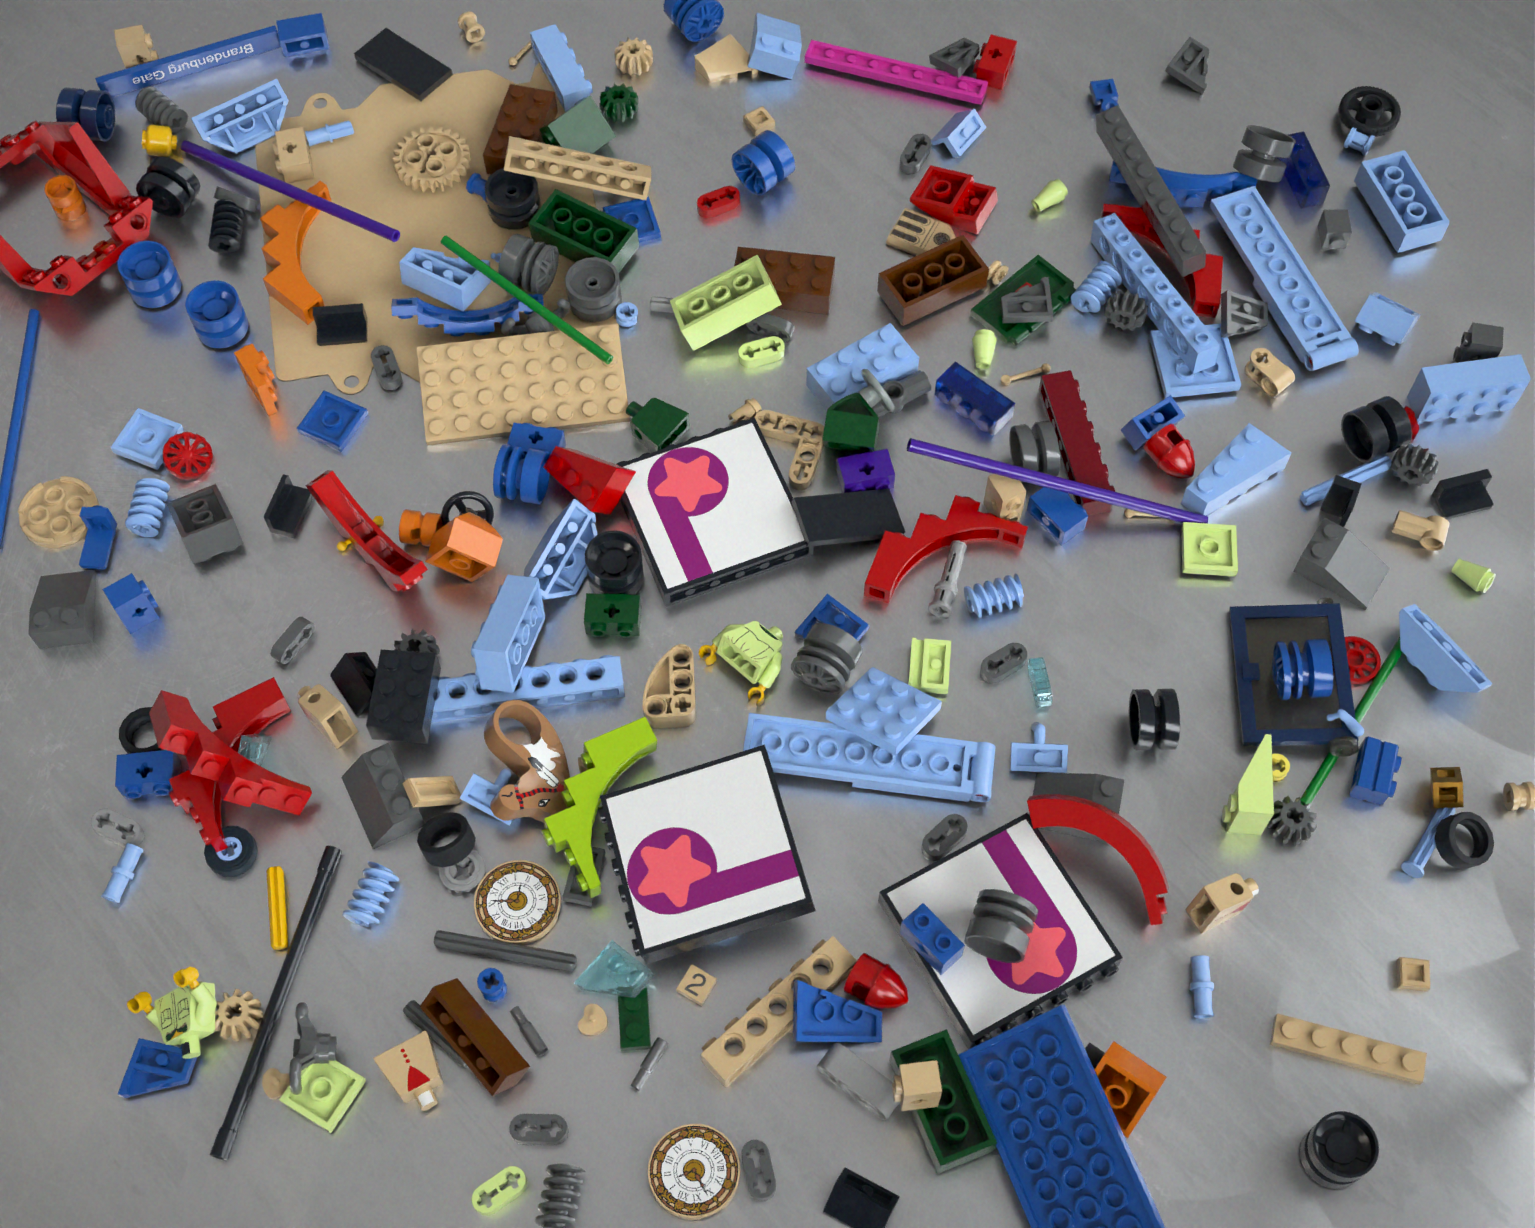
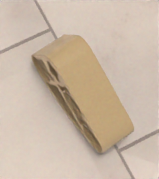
M678 644L672 647L659 660L649 675L643 694L642 707L644 717H646L651 728H684L692 725L696 719L694 657L692 649L685 644ZM678 659L687 660L685 663L682 664L676 662ZM680 683L688 684L685 688L676 687ZM654 709H659L662 711L661 713L656 715L650 713V711ZM680 709H686V712H680Z

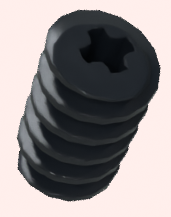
M221 199L214 205L208 246L210 250L217 253H232L240 249L245 213L230 200Z

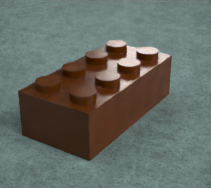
M513 84L509 85L483 153L486 174L492 175L495 171L504 168L509 136L544 143L539 129L556 118L558 109L555 92Z
M961 235L878 274L877 292L900 324L904 326L987 286L989 268L964 235Z
M738 247L734 267L756 255L759 256L782 304L775 309L829 314L835 276V257Z

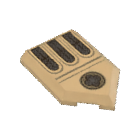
M905 208L888 235L886 244L917 256L956 238L950 224Z

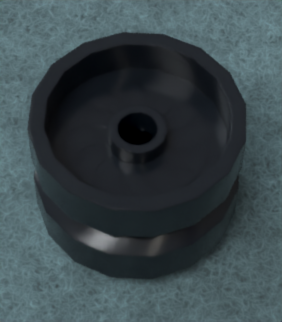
M156 157L148 166L147 172L142 175L136 184V191L139 197H149L153 201L152 210L170 218H181L190 207V202L199 193L201 185L195 174L182 163L168 157Z
M504 168L490 175L485 183V196L492 221L499 227L509 230L528 227L530 220L541 208L538 183L535 177L504 171Z
M1172 688L1157 689L1154 696H1152L1148 689H1132L1129 699L1128 716L1133 749L1151 750L1154 743L1161 750L1176 749L1180 736V711L1175 690Z

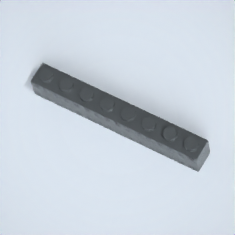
M1117 105L1096 114L1097 134L1181 276L1184 277L1204 268L1206 250L1120 107Z

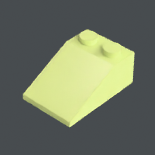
M1265 734L1234 793L1229 795L1228 804L1223 806L1222 821L1227 822L1228 833L1262 835L1274 815L1272 740L1270 734Z

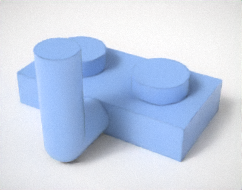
M1034 722L1031 725V729L1034 732V743L1011 742L1010 771L1067 773L1068 745L1045 743L1046 729L1041 723Z
M505 767L500 772L495 783L474 773L460 799L497 818L491 810L490 803L498 792L507 785L513 771ZM497 818L498 820L508 824L509 826L512 822V820L504 821Z

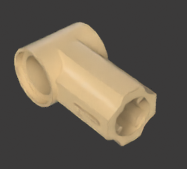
M1399 510L1392 526V532L1420 541V545L1425 549L1438 551L1444 547L1450 523L1441 516L1424 518Z

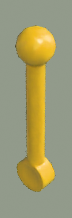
M375 516L373 518L374 523L378 527L384 525L382 516ZM349 538L346 541H340L337 543V549L345 551L352 542Z

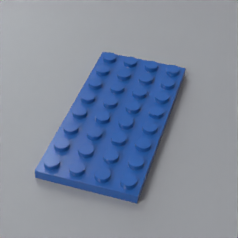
M1060 1005L958 1054L996 1138V1147L1031 1228H1166L1065 1005Z

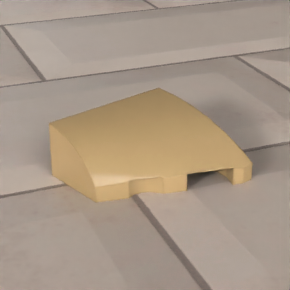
M731 34L695 56V70L709 82L720 81L723 78L738 77L737 73L751 71L752 74L758 72V70L748 67L749 54Z

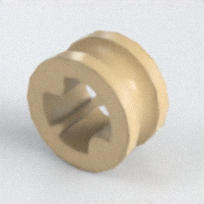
M999 260L994 261L989 267L988 280L992 279V284L994 285L1002 282L1009 269L1006 265L1001 266L1002 263Z

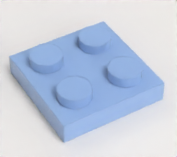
M137 408L112 444L111 449L115 454L158 470L163 463L164 445L172 436L183 433L184 428L179 423Z

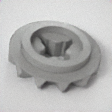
M474 850L463 861L456 864L462 868L469 866L467 870L470 877L463 874L458 877L455 865L439 868V875L447 889L454 890L456 893L461 891L470 892L472 888L479 885L485 876L484 860Z

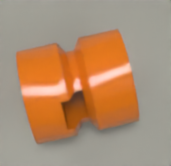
M58 175L47 181L44 191L57 217L64 221H73L80 218L86 211V204L74 179L67 175Z
M405 509L399 525L400 542L417 545L420 541L423 546L430 547L433 534L443 527L441 514L427 512L423 516L420 511Z

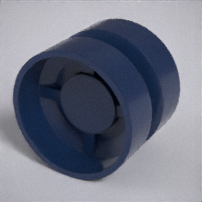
M64 88L58 96L56 120L57 122H78L92 141L107 142L111 138L115 127V106L112 96L107 91L88 90L86 92L84 89Z

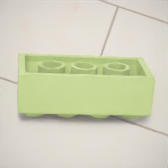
M758 255L670 300L680 330L693 351L782 305Z

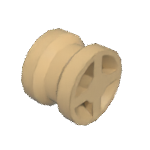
M1523 782L1521 785L1506 783L1503 788V800L1506 809L1514 811L1519 807H1523L1525 810H1533L1535 808V787L1533 783Z

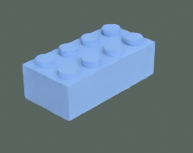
M1405 150L1361 162L1354 182L1397 253L1442 240L1450 221Z
M890 323L808 367L806 386L827 411L838 400L850 394L858 393L864 387H868L861 375L862 369H868L883 387L886 382L900 381L917 372L919 357Z
M1521 354L1423 367L1407 398L1411 409L1415 413L1417 422L1425 420L1431 422L1446 417L1458 418L1468 414L1481 415L1497 410L1508 411L1515 407L1531 378Z
M507 575L503 585L499 586L497 598L490 605L486 622H482L477 641L472 643L471 655L475 657L476 662L475 673L476 677H479L481 689L514 692L546 618L539 578Z

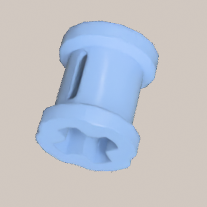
M1352 127L1343 147H1351L1362 152L1363 156H1366L1375 136L1371 135L1369 137Z

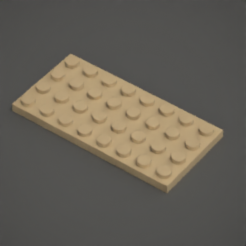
M618 324L576 328V330L613 356L610 364L604 363L560 330L417 347L427 445L510 436L513 423H530L538 427H554L561 430L629 422L630 416L626 414L628 400Z

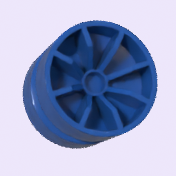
M769 130L760 133L751 140L750 144L744 145L733 153L731 158L733 169L740 182L749 191L758 196L767 193L776 186L777 182L783 181L795 170V160L791 150L781 137Z

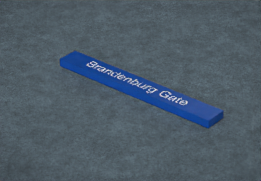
M274 25L96 77L95 79L100 91H107L112 97L278 49L281 48L276 26Z

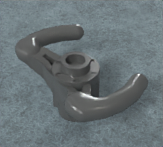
M560 298L557 301L559 308L555 309L553 313L563 318L568 314L571 305L568 300ZM536 312L527 316L528 320L525 322V325L514 326L515 320L510 317L501 326V333L505 337L555 331L554 325Z
M300 1002L296 1006L297 1033L300 1039H294V1058L290 1061L289 1067L290 1090L294 1095L302 1092L301 1071L312 1064L329 1063V1061H335L337 1036L317 1033L308 1018V1006L304 1002Z

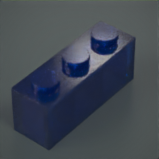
M1305 132L1288 134V136L1296 140L1291 156L1289 158H1276L1287 165L1284 174L1301 209L1322 205L1330 188L1327 177Z
M956 361L936 380L934 395L942 403H947L956 409L962 417H967L979 429L990 433L992 436H995L1013 417L1015 402Z

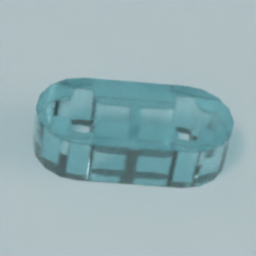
M1043 657L1028 659V674L1036 707L1051 706L1052 691Z

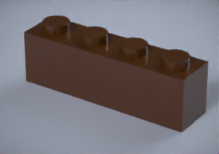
M459 979L450 980L431 989L420 1005V1008L488 1092L494 1096L516 1086L530 1065Z

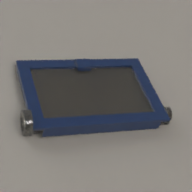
M1321 598L1317 601V604L1230 607L1229 614L1243 746H1259L1265 734H1270L1272 746L1329 744L1330 753L1334 756L1346 757L1356 754L1359 751L1358 737L1347 728L1340 718L1333 719V721L1327 720V715L1337 713L1338 709L1345 710L1356 719L1340 603H1333L1331 598ZM1325 638L1328 642L1332 658V694L1329 697L1310 698L1305 686H1303L1300 699H1295L1291 693L1288 700H1280L1272 675V658L1275 643L1284 641L1288 649L1289 642L1296 641L1300 653H1302L1305 640Z

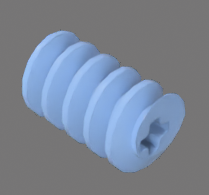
M1106 261L1098 262L1097 266L1093 268L1092 272L1088 274L1087 278L1071 295L1073 306L1084 313H1097L1111 296V293L1115 292L1116 288L1122 283L1120 274L1110 263Z
M144 478L136 482L133 499L128 510V517L125 520V526L132 533L146 538L158 535V530L156 529L161 525L159 521L163 517V512L161 511L165 509L164 501L168 499L166 493L170 491V486L166 482L154 478Z
M1016 573L1014 578L1011 575H1006L1004 580L995 578L993 583L987 580L984 582L983 587L981 584L976 583L973 586V590L970 586L964 587L967 608L970 613L975 612L978 618L982 617V609H985L988 615H992L993 606L996 607L999 613L1002 612V604L1004 603L1009 610L1013 608V601H1016L1019 607L1023 606V589Z
M368 861L370 868L363 870L365 878L358 880V886L361 889H355L352 893L355 899H351L347 903L351 910H344L342 913L349 921L364 927H369V923L379 924L380 921L374 916V913H384L385 910L379 906V903H389L390 901L384 895V892L393 893L395 889L389 885V882H399L400 880L390 869Z

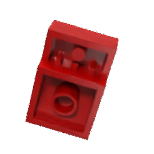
M930 165L909 198L912 204L930 216L977 235L998 202L996 187L974 182L973 175Z

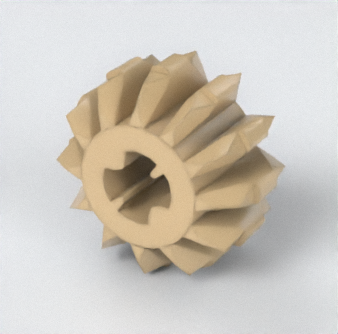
M637 37L635 40L627 38L626 42L620 41L619 46L615 48V64L622 74L629 73L630 77L633 74L640 76L642 72H648L649 67L652 66L653 51L646 40L639 41Z
M235 989L232 997L227 992H223L225 1000L223 1002L216 1001V1008L218 1010L215 1011V1031H221L220 1036L222 1038L228 1039L231 1036L234 1041H239L242 1033L247 1038H251L249 1030L251 1028L259 1029L260 1025L256 1020L263 1017V1012L259 1010L261 1002L258 999H253L254 995L250 991L242 994L240 989ZM235 1013L241 1014L239 1017L233 1016Z

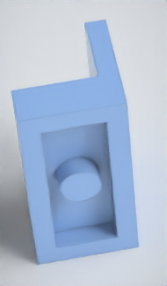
M975 109L958 112L933 137L931 143L933 145L944 143L954 158L960 157L986 129V126Z

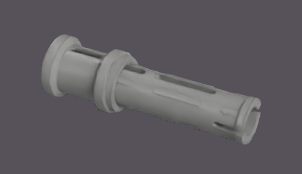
M955 540L951 542L941 580L934 587L935 596L933 602L929 603L928 610L937 617L946 618L952 614L951 604L953 598L958 593L956 582L965 551L967 550V545L962 541Z

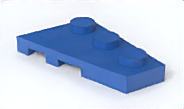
M794 980L793 1041L882 1042L881 1011L808 985L800 980Z

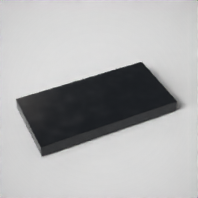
M388 28L383 29L354 53L357 61L419 101L425 99L453 75L451 68Z
M890 489L794 497L792 501V506L807 547L882 539L885 530L892 533L899 532L903 535L905 533Z

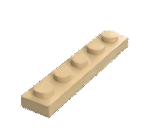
M1278 1013L1274 1017L1270 1045L1418 1085L1423 1083L1427 1053Z

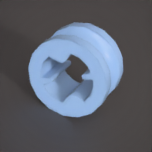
M630 302L619 304L616 308V322L622 327L634 326L638 319L637 307ZM623 313H628L630 317H625Z

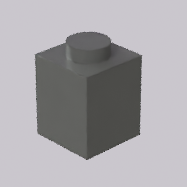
M1348 209L1323 210L1318 223L1322 248H1346L1352 234Z

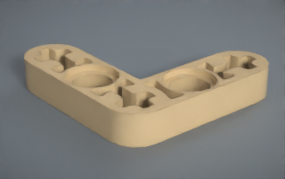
M770 410L758 412L755 415V419L763 436L798 445L789 470V484L796 490L807 489L812 483L824 447L822 441L824 426L818 422ZM765 420L770 421V423H767L766 426L762 425V423H764ZM777 423H779V429H778V430L775 429V427H777ZM787 425H793L797 430L794 433H786L783 428ZM801 429H805L803 436H801ZM814 432L818 433V435L815 438H811V435H813ZM803 452H811L814 454V458L812 460H803L800 455ZM801 468H803L804 477L801 480H797L796 477L799 476Z

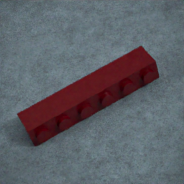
M1071 370L1042 375L1039 393L1048 420L1055 429L1060 457L1067 479L1115 492L1114 486H1110L1108 481L1107 465L1102 464L1100 458V444L1095 442L1093 437V423L1088 421L1086 416V403L1084 400H1081L1079 395L1080 386L1078 380H1074ZM1073 495L1075 503L1080 504L1086 510L1088 516L1110 512L1111 504Z

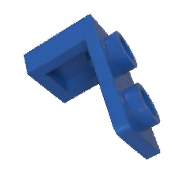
M99 505L82 507L80 517L88 530L79 565L81 568L106 569L117 522L108 508Z

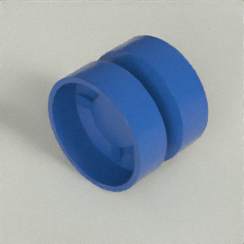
M140 241L127 247L119 256L117 264L119 273L135 303L146 308H158L169 304L178 296L181 290V279L165 246L155 241Z
M217 280L207 281L193 288L188 294L185 308L196 334L203 344L212 348H227L244 338L248 331L249 322L237 291L232 285Z

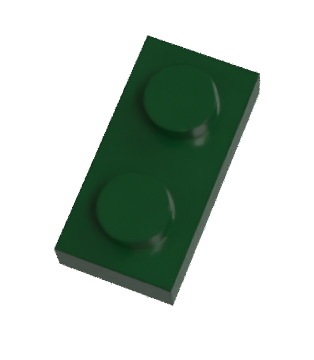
M647 988L618 990L621 1051L651 1049Z

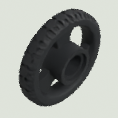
M1361 86L1349 90L1342 97L1338 110L1342 123L1351 130L1354 127L1356 131L1369 137L1371 135L1378 137L1390 133L1397 126L1401 116L1400 105L1395 97L1389 94V92L1374 86ZM1348 110L1357 111L1355 119L1351 116ZM1382 112H1391L1390 121L1379 125L1378 121Z

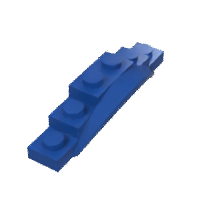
M1113 161L1109 181L1126 183ZM1156 167L1177 204L1183 206L1203 208L1205 201H1211L1212 199L1252 186L1256 188L1257 178L1239 172L1202 175L1175 172Z
M528 294L544 306L543 294ZM418 297L392 299L391 304L392 316H398L400 319H409L413 315H418V325L434 328L438 327L439 324H444V334L450 333L451 336H463L465 333H475L481 336L488 335L490 332H495L494 322H499L502 325L510 317L515 321H519V312L529 315L534 312L515 297L494 307L464 312L440 308L426 303Z

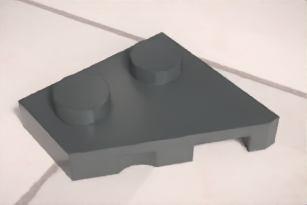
M1189 37L1168 64L1165 72L1202 95L1207 87L1205 77L1208 72L1207 59L1209 58V48Z
M962 38L929 55L930 64L959 78L980 53L979 44Z
M1049 277L1042 278L1040 283L1032 287L1027 285L1015 293L1011 292L1001 297L1002 323L1052 322L1053 309Z
M1229 290L1221 294V337L1225 338L1252 332L1268 326V303Z

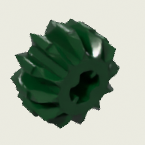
M614 83L612 88L606 86L604 92L600 94V110L604 113L606 119L612 118L614 123L617 120H622L624 123L625 118L632 119L633 115L637 113L638 95L634 92L632 86L626 87L624 83L621 86H617Z

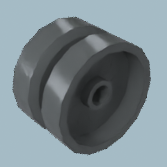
M592 257L577 261L568 269L565 276V284L572 313L581 320L589 322H599L611 318L616 313L617 306L622 303L620 278L616 267L605 259Z
M1049 420L1035 422L1032 429L1026 424L1012 426L1009 434L1012 465L1058 476L1060 471V451L1052 423Z

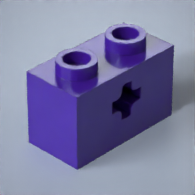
M888 449L837 458L836 472L842 493L894 488L895 472Z

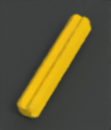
M280 866L269 867L266 870L270 943L273 950H283L288 947L284 872Z

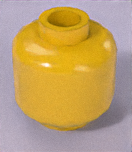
M148 125L146 130H142V149H146V153L150 156L169 157L172 150L177 149V135H172V130L168 126Z

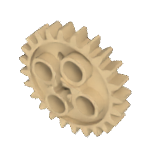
M432 126L426 132L423 128H420L419 134L411 131V138L404 136L405 143L398 142L399 149L394 150L395 157H393L395 172L398 174L400 181L404 180L405 186L412 184L413 190L420 186L423 193L427 188H431L432 193H434L436 187L444 191V185L452 188V181L460 183V175L466 176V169H470L469 162L471 161L469 146L464 138L459 137L458 132L452 135L450 128L443 132L442 126L437 131H434Z

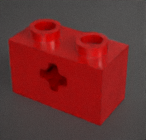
M991 34L988 42L982 45L980 52L981 60L977 59L975 62L973 73H977L976 79L987 81L988 87L1002 90L1015 58L1017 41Z

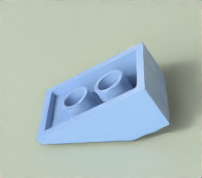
M756 13L748 67L792 79L800 59L802 45L800 25Z

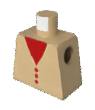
M317 684L313 688L305 686L299 690L297 694L298 703L306 717L336 749L359 732L344 705L321 684ZM334 716L332 723L327 721L330 717Z
M1234 873L1204 886L1185 910L1202 934L1242 912L1254 898L1253 895L1259 892L1258 885L1252 878L1243 880L1240 874Z
M426 1030L374 1057V1061L404 1103H408L416 1098L421 1111L428 1110L438 1103L432 1089L440 1086L443 1083L432 1040Z

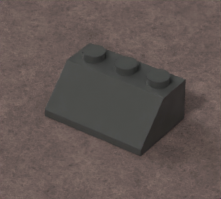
M389 743L362 754L341 777L372 849L417 830L425 824L418 807H413L403 786L405 778Z

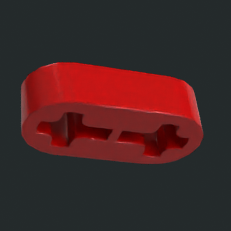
M725 186L701 195L697 199L698 214L703 218H713L736 209L740 205V192L734 186Z

